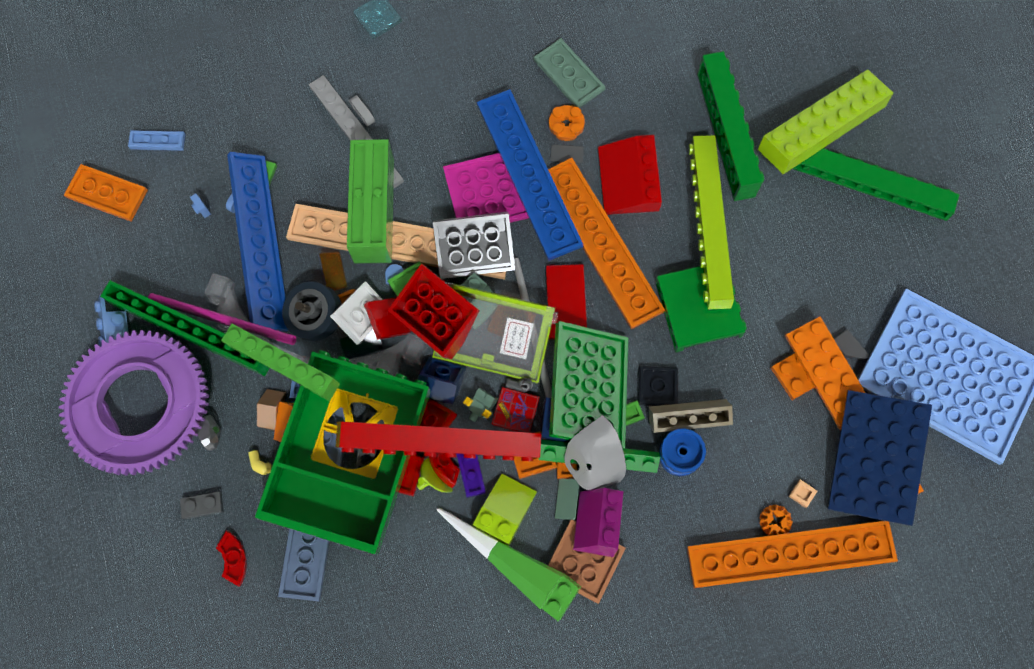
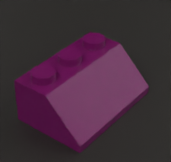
M599 488L579 493L573 550L614 557L619 546L624 491Z

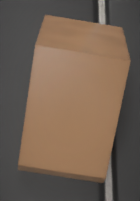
M270 389L265 391L257 403V427L275 430L279 401L284 402L287 393Z

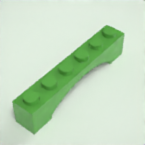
M231 324L221 340L232 349L275 370L328 401L331 400L340 385L339 382L329 375L234 324Z

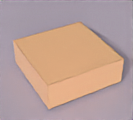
M800 479L788 497L804 508H807L817 490Z

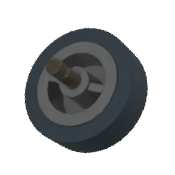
M304 282L294 287L286 296L282 308L283 321L287 329L297 337L310 341L323 340L334 333L339 326L330 316L342 303L337 293L331 288L318 282Z

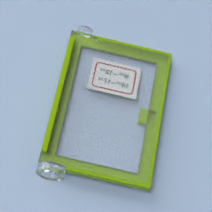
M447 283L480 311L464 344L453 359L443 358L435 350L432 358L518 379L528 378L532 382L539 383L552 323L556 324L558 318L555 307Z

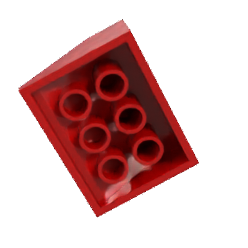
M654 135L634 136L599 146L598 155L603 206L606 214L659 211L662 198Z
M421 264L387 311L443 358L453 359L464 344L480 310L425 265Z

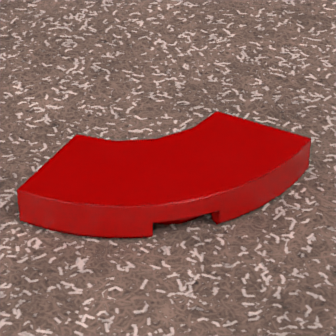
M437 452L436 457L429 456L431 466L437 476L447 486L453 488L456 485L460 469L454 465L450 457H444V453Z
M226 531L216 547L224 559V571L221 577L240 587L246 574V554L238 538L231 532Z

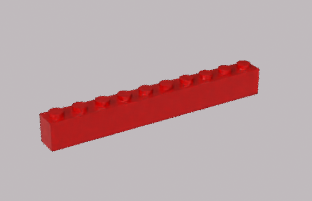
M337 422L336 447H340L341 452L353 453L354 448L363 449L362 453L374 454L375 449L383 450V454L396 455V450L404 451V455L416 456V451L424 452V456L436 457L438 452L444 453V457L456 458V453L464 454V458L476 459L477 454L483 455V459H495V455L502 456V460H514V456L521 457V461H533V457L540 458L541 433Z

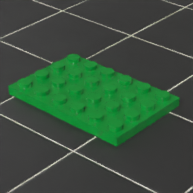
M561 321L556 323L550 437L571 440L581 430L603 415L616 430L622 449H625L628 337Z

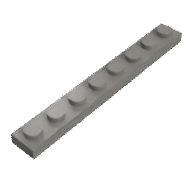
M324 75L309 84L310 89L349 140H373ZM394 168V188H396L404 180Z

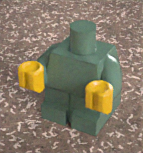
M478 388L473 399L466 397L463 403L472 411L469 419L476 422L479 416L488 419L492 415L491 409L498 399L484 389Z

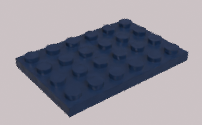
M847 390L828 503L829 510L913 526L931 417V404Z

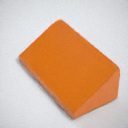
M279 401L273 440L281 442L294 403Z

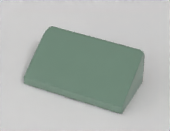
M559 479L555 519L575 521L579 484L575 479Z

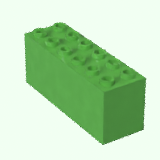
M388 139L350 140L347 249L354 263H392L394 157Z

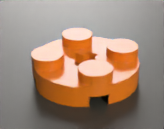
M564 105L553 109L549 117V129L551 133L553 132L557 136L556 138L562 141H571L576 139L584 130L585 119L580 108ZM569 120L571 123H569V126H565V123L562 122Z

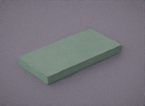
M562 38L534 57V62L575 107L581 108L605 90L604 84Z

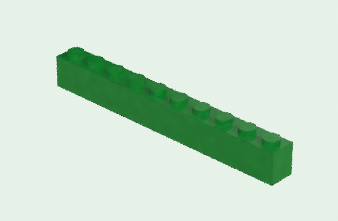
M826 148L821 149L792 168L945 221L954 214L960 195L950 189H942L932 183H924L914 177H906L896 171H888L878 165H870L860 159H852L842 153L828 151Z
M111 280L100 295L101 298L110 304L264 377L270 369L223 343L221 340L225 333Z

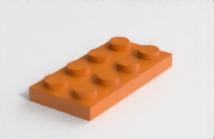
M80 164L64 196L70 200L132 222L148 190L146 187Z

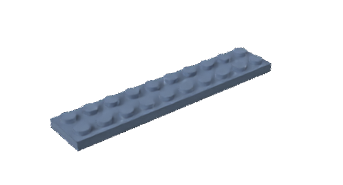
M342 407L332 414L328 423L337 426V422H345ZM324 431L326 453L336 465L341 467L343 452H341L340 447H336V434ZM289 528L278 597L320 602L329 540Z

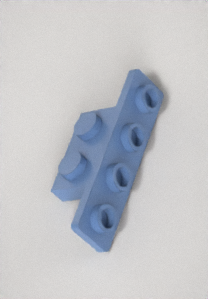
M99 295L98 300L94 303L95 312H98L99 318L96 320L97 330H100L101 336L98 337V345L101 347L102 340L109 343L110 336L115 340L118 333L124 337V333L128 332L126 311L106 312L105 300Z

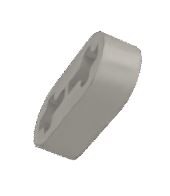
M357 95L349 99L350 105L367 127L375 122L374 117Z

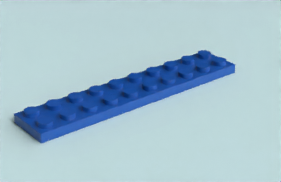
M509 89L478 101L479 111L548 261L582 248V240L511 90Z
M229 152L227 157L249 319L254 324L278 331H288L282 316L285 292L265 156Z

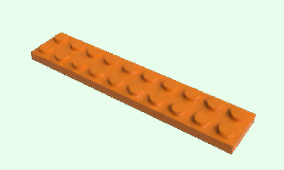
M573 158L548 169L582 240V248L631 330L664 313V307Z
M820 316L791 331L785 337L841 431L847 390L861 393L866 392ZM920 484L918 494L924 491Z
M889 521L687 547L694 588L898 562Z

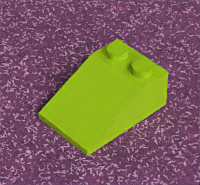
M501 474L483 504L473 526L510 546L537 491Z

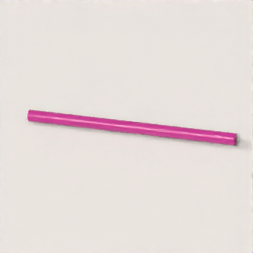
M150 293L148 296L149 299L177 311L227 326L234 324L247 332L286 344L294 345L296 343V336L154 293Z

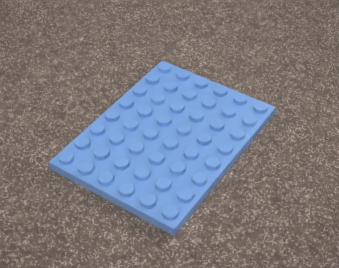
M906 288L899 298L858 380L864 391L869 394L890 398L892 395H897L908 401L931 404L932 410L929 423L931 428L1000 465L1003 464L1034 398V355Z

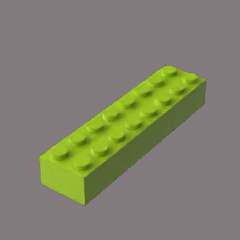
M867 69L764 135L758 150L782 174H785L885 108L894 92Z

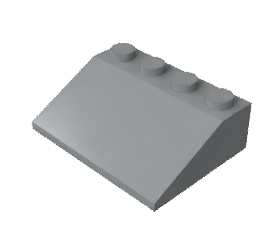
M508 212L433 220L441 279L470 276L473 273L478 275L515 270Z

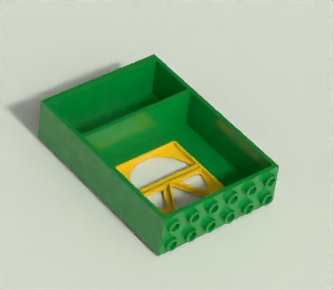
M319 350L316 353L312 351L308 365L334 378L340 385L330 401L300 385L255 518L376 555L380 552L411 455H404V451L396 450V455L383 454V450H381L379 455L370 464L358 469H346L336 465L326 453L324 431L337 433V426L328 423V420L340 407L343 408L345 422H354L350 404L357 402L368 404L377 410V413L366 423L377 424L380 420H383L384 424L420 426L431 392L426 382L416 379L415 382H412L401 374L392 376L388 374L387 370L376 368L375 371L368 368L369 365L357 362L356 365L349 362L350 360L345 357L338 356L336 359L331 357L328 352Z

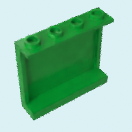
M700 266L657 276L655 281L661 304L665 309L664 315L675 353L683 351L686 347L737 335L741 338L746 330V323L740 316V304L736 302L735 297L731 309H708L707 302H704L703 292L706 291V286L702 285L704 268ZM732 284V286H733V295H735V288H734V285Z

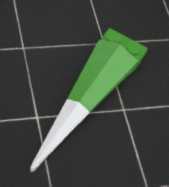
M442 508L437 509L458 532L539 609H543L557 621L562 619L582 586L565 573L496 540Z

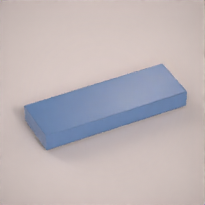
M130 130L128 147L134 150L183 151L186 134L184 131Z

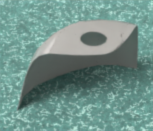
M603 415L576 434L566 448L565 465L577 483L586 490L605 488L621 482L625 477L626 463L621 442L616 430ZM571 459L578 462L580 467L578 471L572 468ZM587 464H591L592 468L588 470Z

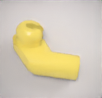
M258 450L248 453L251 467L255 472L261 475L271 472L272 464L260 461Z

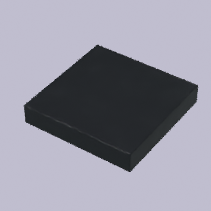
M639 366V405L661 406L678 404V368Z

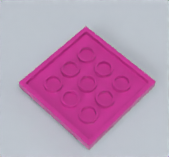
M499 153L443 166L456 218L500 212L509 213L510 223L529 218Z

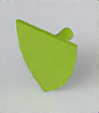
M426 458L421 465V477L417 483L418 489L422 490L430 485L440 492H452V488L447 486L437 476L429 458Z

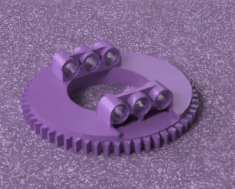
M134 330L132 334L126 331L124 337L118 333L116 340L110 336L109 343L102 340L101 347L97 344L94 345L95 351L88 349L89 356L82 355L84 361L76 362L79 367L71 368L74 375H67L71 381L64 382L68 389L61 390L66 396L60 398V401L65 404L59 406V409L64 410L59 416L65 418L60 424L66 426L62 429V432L68 433L65 439L70 441L69 446L75 447L73 451L79 453L78 457L85 459L84 462L91 463L92 467H98L99 470H105L108 473L113 472L116 475L121 473L125 476H128L129 473L136 475L137 471L140 474H144L145 469L148 472H152L153 467L160 469V464L167 466L169 459L174 461L176 454L181 456V450H187V444L193 443L192 437L198 436L196 430L202 429L199 424L205 421L202 418L203 414H207L204 407L209 405L205 401L206 398H209V395L204 393L209 389L206 385H203L207 380L202 378L205 373L200 370L202 366L197 363L198 360L193 357V353L188 351L189 349L182 346L180 342H176L172 337L169 339L165 334L162 336L156 332L154 335L152 331L146 333L143 330L138 333ZM149 370L157 373L168 395V404L163 417L153 428L135 436L121 435L118 425L111 416L107 403L104 401L107 390L116 379L128 372Z

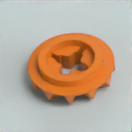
M777 504L766 507L760 514V526L767 535L787 534L791 530L793 523L791 513L785 507ZM773 515L776 518L783 517L779 522L780 526L777 524L769 525L774 520Z

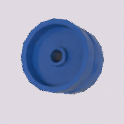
M685 428L676 429L669 433L660 445V463L672 475L679 477L688 476L695 472L703 463L706 455L705 443L700 435L692 430ZM680 450H683V451H684V453H683L684 455L680 454L679 451H680Z

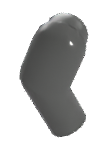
M508 378L506 388L523 393L533 387L532 381L528 378L519 381Z

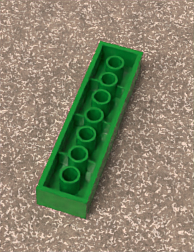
M724 51L703 55L697 76L733 200L739 201L756 197L764 182V174L759 170V158L753 150L754 141L749 136V125L744 120V108L739 103V91L735 90L734 75L729 70L730 61L726 58Z

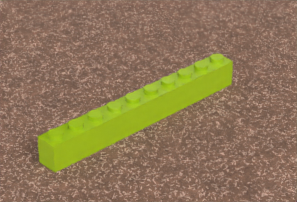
M715 135L693 136L692 144H689V155H692L690 169L694 170L692 186H695L696 189L693 192V200L697 202L695 218H699L697 234H700L701 239L698 240V249L702 251L700 267L704 268L702 285L706 286V291L703 292L704 302H707L708 309H731L734 295Z

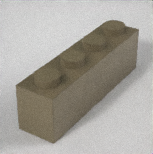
M726 399L651 406L649 407L650 427L656 433L683 428L696 429L733 425L732 405Z

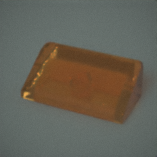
M320 253L326 286L332 290L348 287L340 253Z

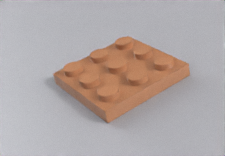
M571 520L548 566L565 573L582 586L578 594L599 604L626 548L619 545L614 557L573 550L576 522Z

